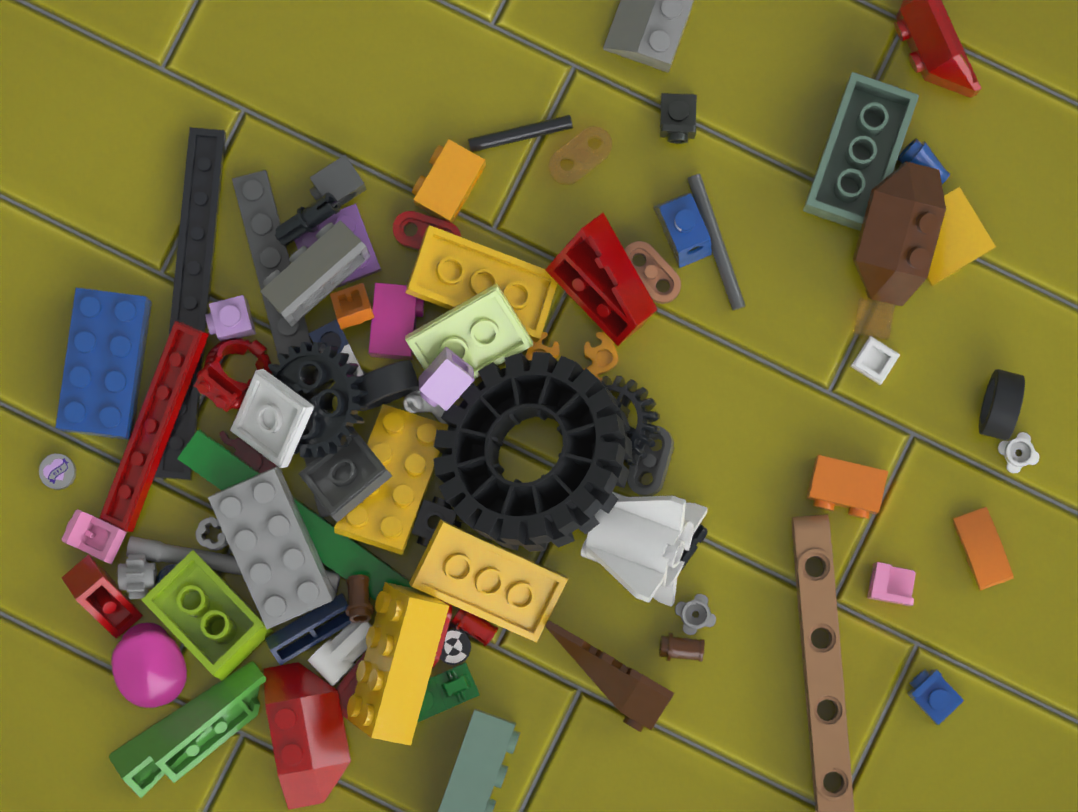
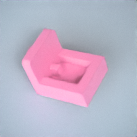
M77 509L67 523L62 542L112 564L127 532Z

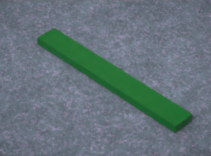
M200 429L196 431L177 458L220 490L260 474V472ZM293 497L323 564L344 579H348L352 575L368 576L369 594L375 601L379 592L383 591L385 582L413 588L410 586L408 578L355 540L334 533V525Z

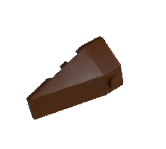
M548 620L545 625L548 631L619 712L626 715L622 722L639 732L643 730L644 726L652 730L674 693Z

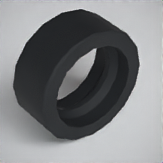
M410 360L392 363L362 375L364 380L358 385L359 390L368 391L367 395L360 397V403L368 406L366 410L382 406V404H388L419 389V381Z
M1000 369L993 372L981 407L978 427L980 434L1009 440L1015 429L1025 391V378L1023 375Z

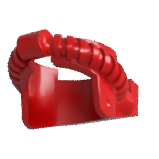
M232 338L219 342L206 356L204 368L197 373V381L194 387L197 388L199 393L207 396L218 408L223 409L225 412L232 408L239 409L252 379H249L247 383H243L228 377L223 371L220 361L226 355H244L249 351L258 358L255 363L257 370L264 369L272 375L268 367L271 361L269 356L265 354L268 348L257 339L250 342L247 339L244 341L243 338Z

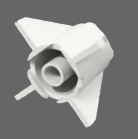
M612 492L619 500L609 514L600 509L594 515L600 524L588 532L581 549V556L600 563L635 598L649 603L653 597L658 602L672 607L675 602L677 577L684 565V562L680 561L684 550L689 551L692 536L707 514L708 508L696 503H686V500L676 496L626 497Z

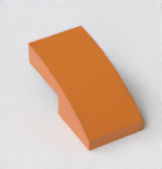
M987 507L953 518V525L966 552L968 565L979 590L981 591L1013 579L1010 564Z

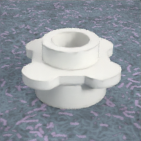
M1025 432L1019 433L1015 439L1009 442L1004 440L998 445V452L1004 455L1007 461L1006 469L1010 473H1018L1022 467L1028 464L1035 465L1039 461V453L1035 451L1033 444L1030 442V435ZM1016 450H1021L1022 455L1017 456L1015 454Z

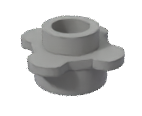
M697 594L694 600L687 603L679 602L675 607L676 614L681 616L684 623L683 631L688 635H694L697 629L704 626L712 627L716 622V616L710 612L707 605L708 598L703 594ZM694 611H697L699 613V616L697 618H694L692 616V613Z

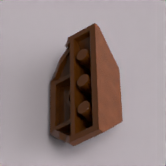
M905 161L899 166V169L888 175L871 190L853 256V261L866 288L865 291L869 299L903 306L927 279L946 211L939 169Z

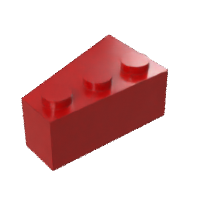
M604 212L582 227L545 269L617 346L638 331L658 310Z

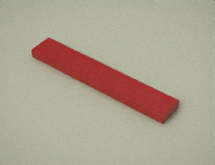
M174 321L99 519L126 532L134 531L209 336L208 333L185 323Z

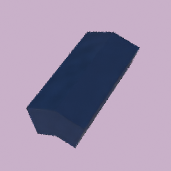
M344 593L337 595L333 601L312 610L265 638L271 653L280 666L353 623L344 612L315 630V627L344 611L349 606ZM310 632L306 636L302 637L301 639L297 640L296 642L279 651V649L283 646L287 645L288 643L292 642L293 640L297 639L303 634Z

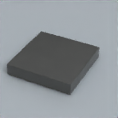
M359 434L357 437L346 436L349 446H337L336 454H327L325 452V457L316 458L299 473L336 522L340 521L392 477Z

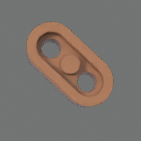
M642 241L629 244L624 250L631 262L636 255H642L646 260V263L641 267L634 264L633 266L652 300L659 304H666L675 300L681 289V280L678 274L650 244ZM664 280L668 282L670 288L667 292H660L657 290L656 284Z

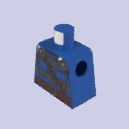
M685 193L653 207L679 268L712 255L710 235L691 193Z

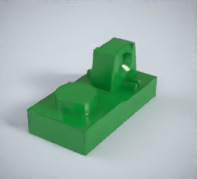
M466 662L429 678L417 723L480 695Z

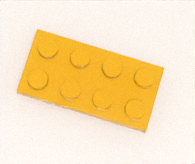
M429 225L426 228L405 293L451 310L497 283L534 342H538L541 338L558 283L541 267Z
M382 404L367 445L390 472L392 477L340 521L336 522L334 533L403 555L435 470L433 459L440 457L441 454L434 447L437 430H447L449 425Z
M440 519L409 584L417 590L537 643L568 578Z

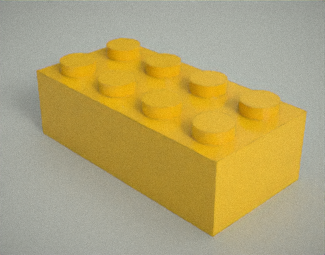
M387 582L384 584L383 591L379 592L376 598L375 610L377 613L374 624L368 629L366 635L367 650L364 660L359 663L356 678L358 682L355 693L350 697L347 704V720L371 738L411 746L449 605L420 590Z

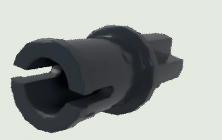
M325 193L323 197L308 207L298 208L296 215L276 228L275 236L277 240L285 246L291 244L307 232L313 233L317 231L319 224L340 212V205L332 206L338 202L331 193Z

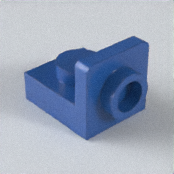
M924 669L909 683L913 688L907 694L936 725H939L964 700L943 679L942 674L937 669H932L930 672Z

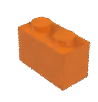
M818 455L815 457L806 499L814 500L813 507L834 511L836 505L848 508V515L869 519L870 514L876 515L880 511L888 471Z

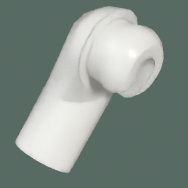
M416 390L404 398L403 405L408 412H432L439 422L447 424L441 419L445 410L439 405L433 407L421 397L420 390Z

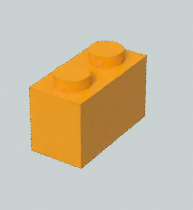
M448 139L444 147L438 145L429 161L433 167L427 177L423 175L419 177L412 190V194L416 195L413 199L415 206L438 219L453 223L484 171L486 161Z

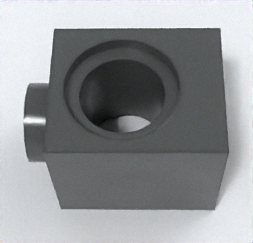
M346 155L310 177L314 187L309 191L314 199L317 201L325 193H331L338 201L332 205L333 207L337 204L341 207L367 190L364 182Z

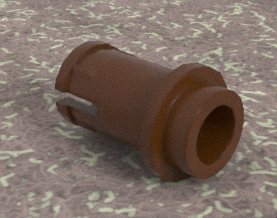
M366 575L349 576L346 579L349 606L346 607L345 613L349 616L351 622H368L374 613V607L370 602L369 577Z
M669 633L668 636L661 635L659 657H666V661L676 658L702 662L705 640L673 637V633Z

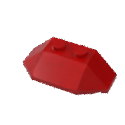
M902 0L894 26L902 42L906 40L912 53H909L908 56L916 73L921 72L925 81L969 98L976 96L982 89L972 69L942 0Z
M299 662L264 668L263 674L266 677V682L264 683L265 707L277 774L288 810L324 803L351 763L339 691Z

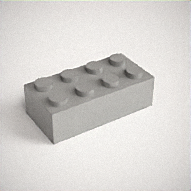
M278 466L208 497L266 629L334 600L337 595Z

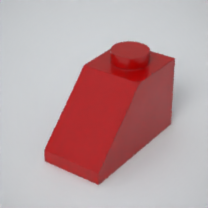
M89 554L61 577L75 600L116 639L143 616L128 596L119 590L117 583Z

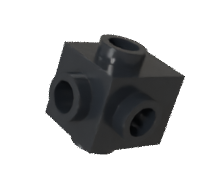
M434 496L432 502L424 499L412 530V534L418 536L416 543L428 546L435 529H431L428 526V519L431 516H438L441 520L461 528L462 522L457 520L458 515L453 512V507L444 499Z

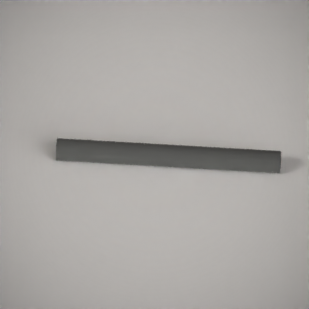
M701 174L693 175L687 178L710 235L712 253L732 311L745 307V303Z

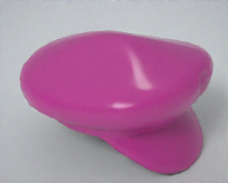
M146 622L131 627L123 635L122 640L116 645L112 653L111 666L116 686L120 693L134 705L155 708L169 704L179 696L185 686L187 668L183 654L177 643L158 624Z

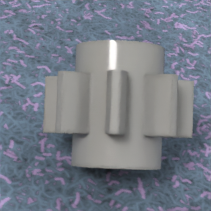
M146 554L128 555V559H126L127 564L118 565V587L120 591L127 590L129 592V599H142L148 594V590L153 589L157 585L156 563H148L146 561Z

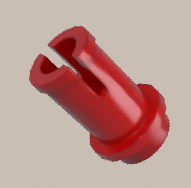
M462 609L458 610L451 621L457 625L455 629H463L485 647L499 629L485 619Z

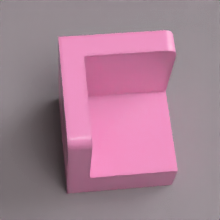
M880 562L873 563L867 598L913 606L914 598H912L916 575L915 571L892 567L890 564Z

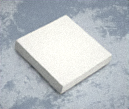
M256 370L230 431L279 468L288 467L314 409V405L266 370Z

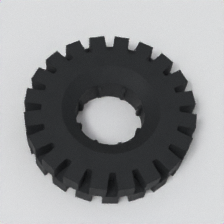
M533 352L532 360L529 361L520 353L505 357L506 368L500 369L493 362L479 370L478 372L483 381L477 386L473 383L470 384L461 395L464 400L460 406L453 404L447 411H444L441 419L449 426L447 430H437L434 447L442 453V457L433 459L435 476L444 482L439 488L445 501L454 507L453 512L489 541L494 540L502 547L517 551L519 545H522L529 552L545 551L547 542L550 541L558 548L574 542L572 532L578 528L585 535L600 524L594 516L600 509L608 514L619 500L612 493L614 487L625 488L630 471L623 465L625 459H632V441L625 435V432L629 431L630 427L625 413L618 407L619 402L587 368L584 370L576 361L561 356L559 361H557L550 353ZM533 417H540L544 421L547 418L557 421L559 426L556 429L563 436V447L558 455L559 459L555 466L546 475L543 474L541 478L532 482L522 483L518 479H515L514 482L506 480L502 475L505 470L499 464V450L507 433L515 425L521 424L520 422Z

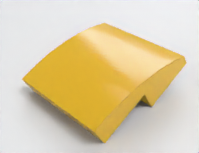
M960 187L944 195L946 211L927 277L931 286L996 248Z

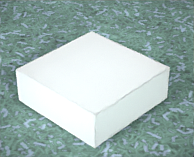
M870 336L850 367L881 385L900 354Z

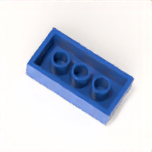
M84 288L75 289L56 429L70 433L124 440L130 439L135 425L152 301L146 296Z

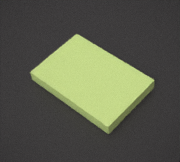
M497 283L405 336L407 344L424 370L447 347L473 367L474 379L480 376L478 371L494 362L498 366L505 362V357L519 354L534 345L533 340Z

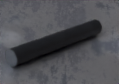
M566 115L470 138L468 142L471 152H476L572 129L573 124L571 116Z

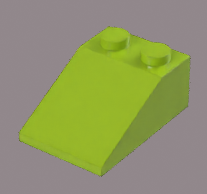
M194 550L141 599L203 666L221 681L273 632L271 628L266 629L262 618Z

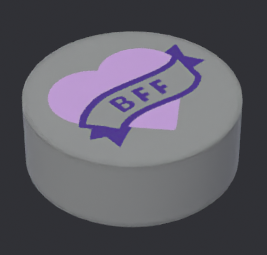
M51 454L41 462L39 476L47 487L61 490L69 487L75 480L76 467L69 457L62 454Z

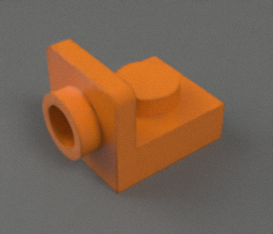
M364 283L330 294L341 329L360 325L365 321L375 318Z

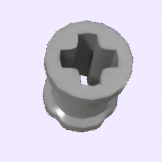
M214 517L205 518L199 523L196 530L197 541L200 545L210 550L216 551L225 548L228 542L223 531L217 535L219 541L216 543L211 539H206L205 535L210 533L209 527L211 525L217 529L222 528L218 519Z

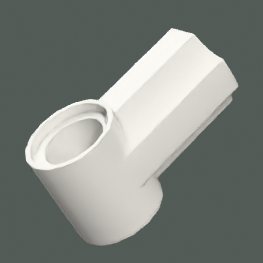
M353 622L349 624L333 640L329 639L308 659V662L331 686H334L353 668L354 662L367 650L366 635L371 625L368 622Z

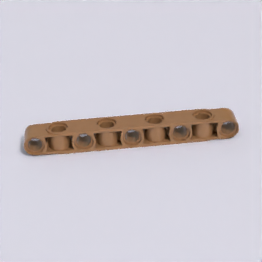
M828 514L792 517V539L815 812H854ZM810 557L820 559L823 564V572L818 577L808 575L805 570V563ZM817 628H822L829 634V643L822 649L815 647L811 642V634ZM826 699L832 701L835 705V714L829 720L821 719L817 713V706ZM829 772H837L842 780L840 788L834 792H828L823 785V779Z

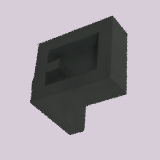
M661 94L660 137H665L667 142L676 144L688 143V138L695 139L697 95Z

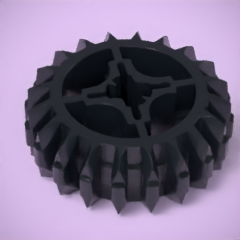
M603 376L602 384L614 397H618V407L625 413L627 421L630 413L628 407L631 402L637 411L636 429L629 425L630 430L625 432V435L632 441V459H625V462L633 467L636 465L635 454L643 459L647 458V453L642 449L645 444L649 447L655 446V442L649 438V435L658 434L660 428L651 424V422L660 419V414L656 411H651L655 407L656 402L652 398L646 399L649 393L648 390L644 387L637 389L638 383L630 379L625 384V379L622 376H616L612 384L608 376Z

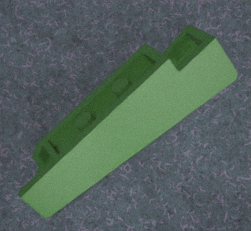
M255 662L247 663L223 681L218 682L109 755L110 761L120 777L140 798L165 774L175 783L258 715L260 702L257 697L260 685L266 682V677Z

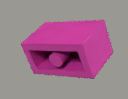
M375 283L372 310L375 318L371 321L369 355L371 357L413 360V351L407 344L405 336L416 330L417 317H423L425 300L406 294L407 285Z

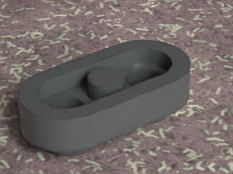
M657 426L660 428V432L658 434H650L649 438L653 441L661 440V449L652 451L651 447L645 444L642 449L647 453V458L643 459L635 454L636 465L633 467L629 466L628 485L640 496H653L664 485L674 449V441L671 434L660 426ZM646 473H651L653 476V480L649 485H643L641 481Z

